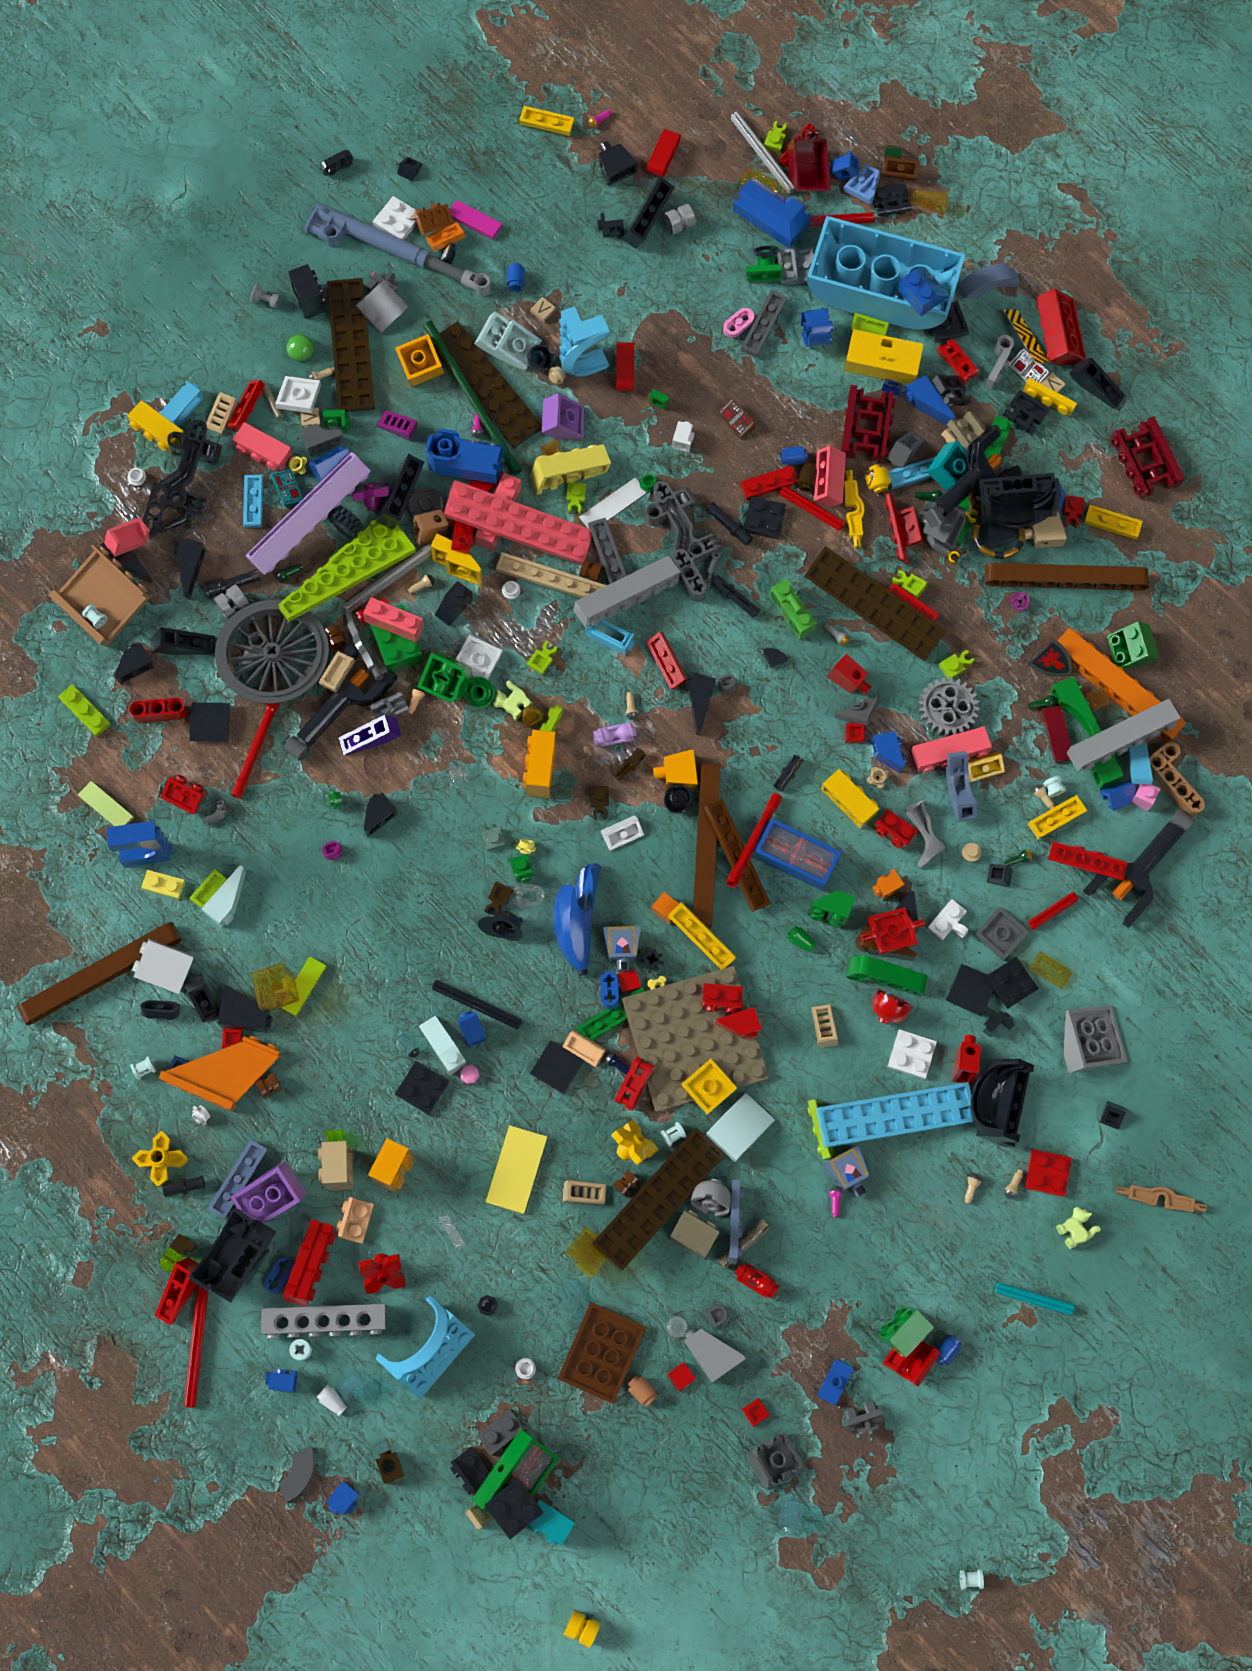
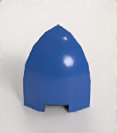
M1122 782L1100 790L1103 799L1107 798L1110 806L1108 807L1116 811L1131 802L1136 791V785L1132 782Z

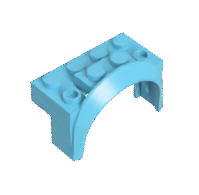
M575 306L561 311V319H559L561 346L559 348L563 371L575 377H584L610 367L602 347L582 354L592 345L610 336V330L603 315L581 321Z
M432 1296L427 1297L426 1300L435 1310L436 1323L426 1344L415 1355L404 1361L391 1362L380 1354L376 1357V1360L420 1399L475 1336L473 1332Z

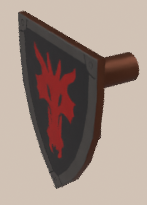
M1054 638L1044 644L1027 662L1035 670L1047 675L1064 676L1072 674L1070 655L1066 648Z

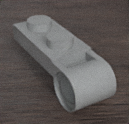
M1002 335L997 341L995 354L999 359L985 385L990 390L994 384H999L1002 378L1001 371H1006L1010 363L1008 357L1014 345V340L1009 335Z

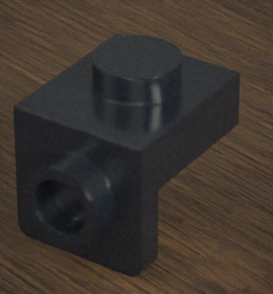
M600 213V220H597L598 231L602 230L603 237L624 235L623 219L605 221L604 213Z
M1000 1011L995 1018L990 1016L984 1023L986 1028L982 1032L989 1037L1000 1023L1009 1030L1016 1023L1010 1014Z

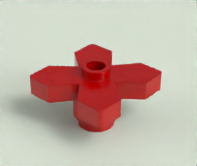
M380 1253L375 1255L373 1260L369 1259L359 1262L361 1276L367 1277L364 1280L366 1294L379 1292L384 1284L393 1289L406 1287L405 1275L399 1271L402 1268L399 1254L388 1256L387 1254Z

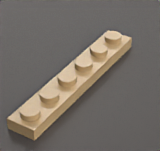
M503 552L496 566L497 572L578 598H583L607 586Z

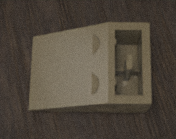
M690 1210L688 1213L684 1211L670 1239L705 1259L719 1234V1231L716 1230L717 1226L709 1221L706 1223L699 1220L700 1216Z

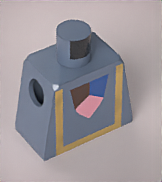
M640 926L603 927L608 959L610 962L617 961L618 972L629 971V961H636Z
M858 1145L823 1165L824 1169L842 1191L852 1188L856 1197L867 1192L862 1181L869 1177V1173Z

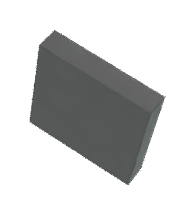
M999 907L974 936L1004 961L1026 937L1029 931L1003 908Z

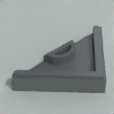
M875 696L874 699L867 702L862 701L851 705L846 710L836 711L835 718L868 726L880 702V696Z

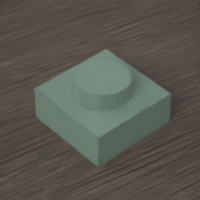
M500 826L481 832L487 852L506 846Z

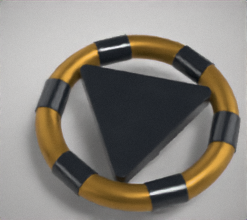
M980 516L973 525L972 538L974 544L983 554L991 558L1006 559L1012 557L1024 546V527L1016 528V532L1009 527L988 522L987 547H985L979 538V529L983 524L982 517ZM1019 537L1011 550L1006 552L992 551V549Z

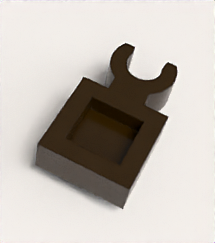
M589 787L590 807H596L593 811L594 820H597L598 812H602L604 819H607L608 812L604 806H609V787Z
M496 881L488 896L492 903L486 906L485 913L488 914L490 909L494 908L496 910L494 917L500 914V906H507L514 889Z

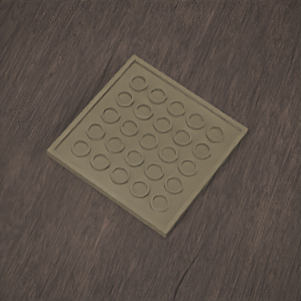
M734 966L622 998L638 1056L644 1059L643 1062L655 1065V1069L647 1081L655 1112L693 1102V1098L685 1091L681 1084L710 1058L737 1088L769 1079L757 1038L748 1040L747 1037L740 1038L717 1026L716 1019L731 1015L730 1013H725V1010L718 1009L717 1012L706 1011V1008H701L704 983L740 986ZM742 993V1010H741V1011L747 1009V1006H746V1002H745L743 993Z

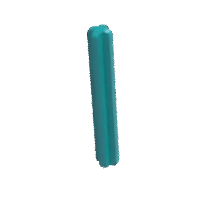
M1001 1282L996 1284L995 1292L997 1294L1068 1315H1072L1075 1305Z

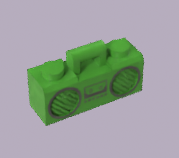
M786 578L772 586L769 596L797 638L800 640L814 632L817 622L804 606L788 579Z

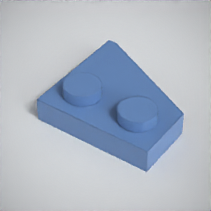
M865 164L859 170V175L854 176L844 186V191L871 205L879 182L880 171Z

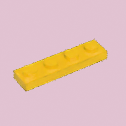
M683 902L679 903L668 914V917L720 969H725L736 958V955Z

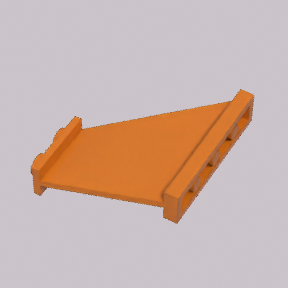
M243 1036V1042L165 1072L161 1071L158 1078L162 1082L234 1112L237 1106L236 1103L278 1058L281 1059L282 1054L278 1051L279 1048L272 1044L265 1046L260 1044L261 1040L258 1038Z

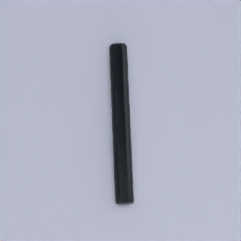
M435 980L432 985L434 991L508 1026L519 1029L522 1024L520 1018L439 980Z

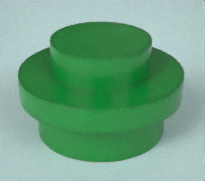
M652 474L642 476L640 488L645 492L654 491V485L658 482L657 478Z
M332 790L327 799L328 805L332 806L334 810L337 807H341L342 800L340 792Z

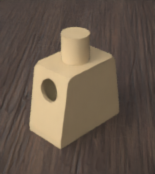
M1058 512L1057 516L1048 517L1042 522L1027 526L1024 529L1025 540L1031 539L1035 548L1063 546L1067 539Z

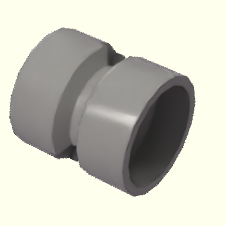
M689 204L678 207L677 211L673 209L664 213L666 226L672 235L681 232L683 228L688 229L696 225L695 215Z
M236 584L227 589L226 594L221 593L213 599L227 619L236 613V609L241 610L249 604Z

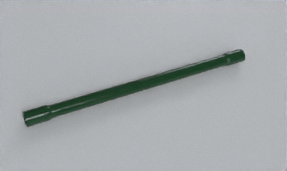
M433 321L426 322L423 325L425 331L436 345L493 442L504 445V460L512 475L519 474L522 468L497 431L442 340Z

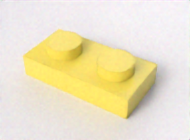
M147 870L141 888L149 892L180 899L185 880Z

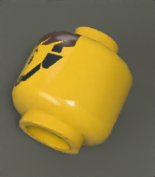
M879 464L869 467V471L865 474L869 490L875 493L888 490L891 479L886 467H880Z

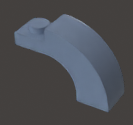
M1006 263L984 267L959 282L964 297L978 299L982 294L997 287H1017L1020 284L1017 272L1014 268H1008Z

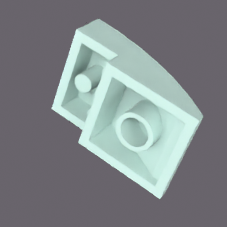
M495 311L489 316L474 344L492 356L517 368L526 370L529 365L527 352L532 346L540 345L542 340L516 321H509Z
M745 1093L706 1133V1136L736 1162L775 1119Z

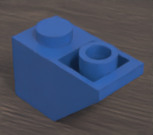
M895 731L873 735L871 744L875 759L898 773L902 772L905 767L904 765H906V758L904 754L901 755L900 748L902 744L900 737L896 736Z
M468 1011L460 1015L461 1018L458 1019V1023L469 1048L487 1040L476 1011L473 1013Z

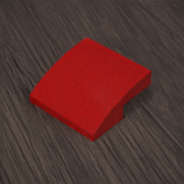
M921 1341L907 1357L899 1355L892 1349L882 1364L919 1387L941 1353L936 1348Z

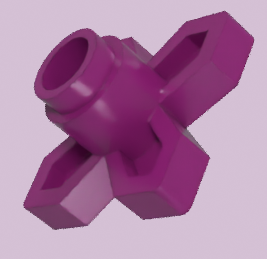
M388 481L355 486V490L352 493L353 501L363 500L366 511L381 509V497L390 495Z

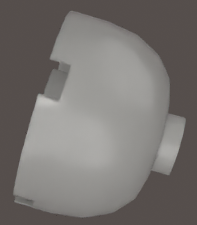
M711 1179L703 1181L693 1191L691 1206L703 1214L708 1215V1211L715 1212L714 1216H725L729 1213L731 1206L730 1191L720 1180Z

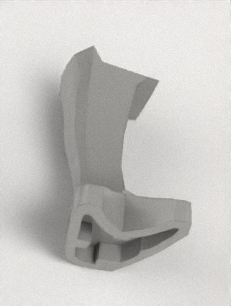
M925 800L903 809L926 842L924 852L917 863L919 869L946 848L933 834L931 818L924 806Z

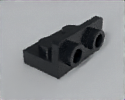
M472 1447L451 1461L453 1466L450 1469L455 1477H461L465 1482L462 1485L469 1496L471 1494L475 1496L490 1474L486 1466Z

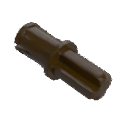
M637 748L628 758L623 760L624 763L613 773L617 780H622L631 770L634 771L637 764L646 757L643 750Z

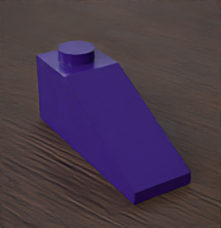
M383 715L339 737L343 754L349 755L388 743L402 736L397 718Z

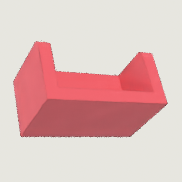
M139 517L108 529L104 543L113 556L116 557L146 545L149 529Z

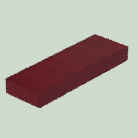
M1061 706L1042 709L1054 764L1071 761L1067 755L1071 744Z

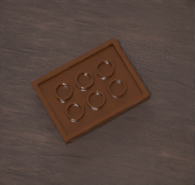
M590 1302L557 1379L614 1404L646 1327Z

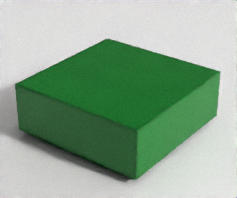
M652 389L649 403L666 410L669 396Z

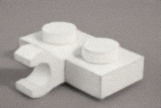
M951 899L928 926L927 930L941 941L946 938L951 930L963 939L969 929L958 922L967 911Z

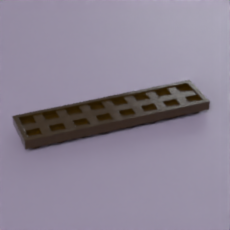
M363 278L327 281L338 410H345L346 413L375 410L367 318L356 307L365 297Z
M458 321L440 332L442 340L491 421L513 448H516L542 430L540 421L483 351L474 344V340ZM432 341V344H433V346H434V349H435L436 353L439 355V357H440V358L444 361V363L446 364L445 360L443 359V357H442V355L440 354L439 350L437 349L436 345H435L434 342Z
M826 546L804 575L805 578L924 662L947 632Z
M696 1127L592 1242L591 1246L622 1272L691 1195L695 1187L722 1160L726 1153Z

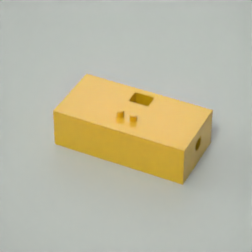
M853 329L844 371L908 385L917 378L924 344Z

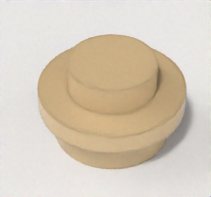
M560 367L551 368L548 371L549 379L556 384L563 383L565 378L564 371Z
M968 843L962 849V856L968 862H975L981 856V849L975 843Z

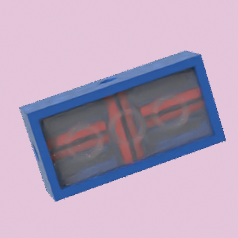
M771 819L755 850L753 858L823 891L841 851L777 820Z

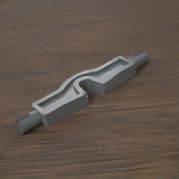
M346 613L347 626L353 636V642L357 650L362 655L368 669L373 672L375 679L381 680L383 678L379 670L381 666L374 651L367 646L369 640L361 625L356 622L353 613Z

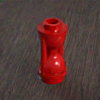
M747 1262L744 1265L740 1263L735 1272L737 1281L765 1298L769 1297L772 1299L780 1286L776 1283V1280Z

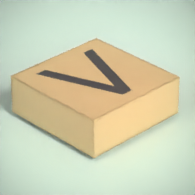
M542 297L530 310L532 314L545 322L556 311V307Z
M1053 372L1041 382L1042 385L1057 393L1065 387V383Z
M319 407L313 408L312 413L301 412L302 428L316 423L321 427Z

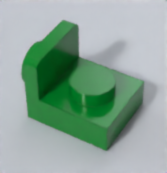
M323 410L325 425L338 426L342 424L343 434H347V427H350V417L346 416L345 410Z
M528 854L509 859L516 882H528L535 876Z

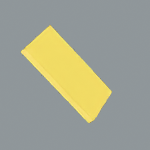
M509 1125L486 1199L487 1204L521 1214L525 1213L547 1136Z

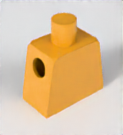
M694 749L665 756L663 761L664 767L653 768L654 779L665 778L667 788L681 784L691 790L697 789L698 782Z

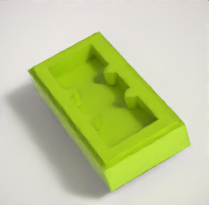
M855 313L850 331L853 332V329L886 336L889 322Z
M214 869L189 899L202 909L226 882L227 878Z

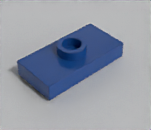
M835 1359L817 1396L836 1406L854 1368Z

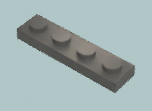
M773 290L770 291L741 347V351L758 357L787 301V296Z
M606 517L588 522V527L608 583L611 584L627 576Z

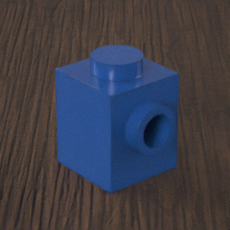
M342 1481L326 1502L330 1504L328 1508L337 1516L339 1513L345 1515L346 1512L350 1514L357 1506L355 1501L361 1494L346 1481Z

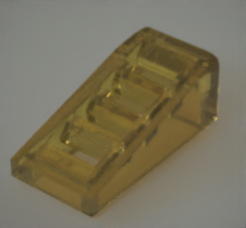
M750 167L739 178V181L745 185L749 178L753 176L751 180L755 178L774 192L778 191L777 180Z
M913 190L911 203L945 214L948 202L947 193Z
M1041 951L1038 952L1028 969L1061 990L1072 972ZM1041 961H1043V962H1044L1043 966H1042L1041 968H1039V967H1038L1039 963H1040ZM1047 965H1050L1051 967L1048 973H1046L1044 970ZM1056 969L1058 971L1053 978L1051 974L1053 970ZM1061 973L1065 974L1059 982L1057 980Z

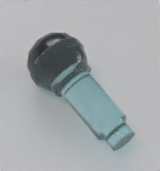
M398 1032V1039L406 1048L407 1055L411 1058L417 1057L420 1053L419 1047L411 1043L404 1033Z

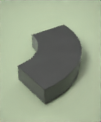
M313 1447L292 1454L293 1465L291 1472L285 1479L279 1482L285 1503L296 1498L307 1487L314 1471L315 1457Z

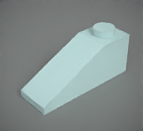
M241 865L202 908V911L220 927H223L225 924L228 925L234 918L233 915L237 908L246 874Z
M436 1016L419 1026L449 1075L454 1074L467 1065L462 1054Z

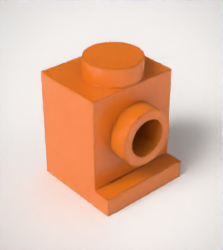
M892 869L888 876L885 874L877 879V883L872 887V890L883 901L902 890L904 883L895 869Z

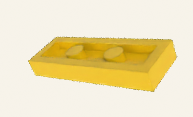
M524 106L519 124L570 136L574 117Z
M1031 378L1027 380L1023 392L1069 417L1077 405L1076 402Z
M1089 505L1083 524L1137 540L1143 521Z
M1075 795L1028 823V826L1039 840L1087 812V809L1079 797Z

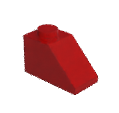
M755 1007L718 1018L715 1021L717 1026L740 1038L747 1037V1040L757 1037L758 1033L762 1030Z

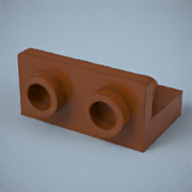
M440 202L431 205V209L428 210L425 207L415 210L416 214L411 216L412 220L416 219L421 235L454 224L448 204L441 205Z

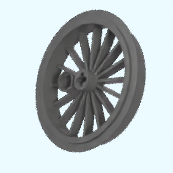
M283 600L259 601L236 612L221 629L215 647L216 666L226 685L241 697L259 703L286 702L297 698L309 690L322 675L329 653L326 632L320 621L310 611L293 619L298 621L299 624L282 642L281 639L288 622L278 606ZM272 616H282L284 620L274 643ZM268 617L270 643L261 632L256 620ZM253 623L258 632L249 635L242 629L248 624ZM303 626L311 632L287 645ZM240 633L249 640L251 647L234 643L233 640ZM313 638L317 642V648L289 651ZM257 640L263 641L261 645H254ZM232 647L255 653L256 655L229 657V651ZM317 653L312 663L289 657ZM257 660L233 673L229 668V663ZM287 662L306 666L308 668L305 670L303 674H301ZM280 664L299 677L293 685ZM260 665L244 684L236 678ZM276 665L290 688L278 691ZM273 666L275 692H263L271 667ZM266 668L259 690L249 688L250 684Z

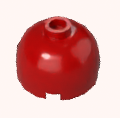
M877 989L872 1001V1008L874 1013L879 1016L878 1020L886 1025H889L890 1022L896 1024L904 1021L910 1014L913 1006H910L908 1002L893 994H888L887 996L885 995L886 991Z

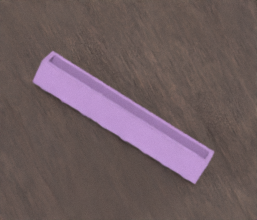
M351 452L245 556L264 575L272 572L276 567L275 564L279 560H284L289 555V551L302 542V538L306 534L312 533L316 528L315 525L319 521H324L328 517L329 512L342 503V499L346 495L354 492L355 486L359 482H364L368 478V474L371 471Z

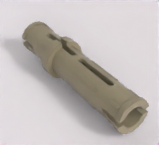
M763 1219L750 1231L747 1230L745 1235L738 1241V1245H742V1254L753 1244H757V1240L771 1229ZM729 1249L717 1259L725 1269L731 1265L728 1264Z

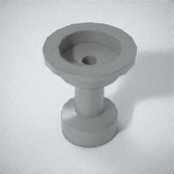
M256 283L250 296V303L258 302L261 299L269 302L270 307L275 309L280 295L274 293L271 296L263 293L262 287L259 286V283Z

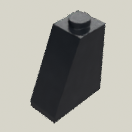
M224 985L218 1025L221 1028L267 1033L268 1027L271 1028L273 1016H270V1012L233 988Z

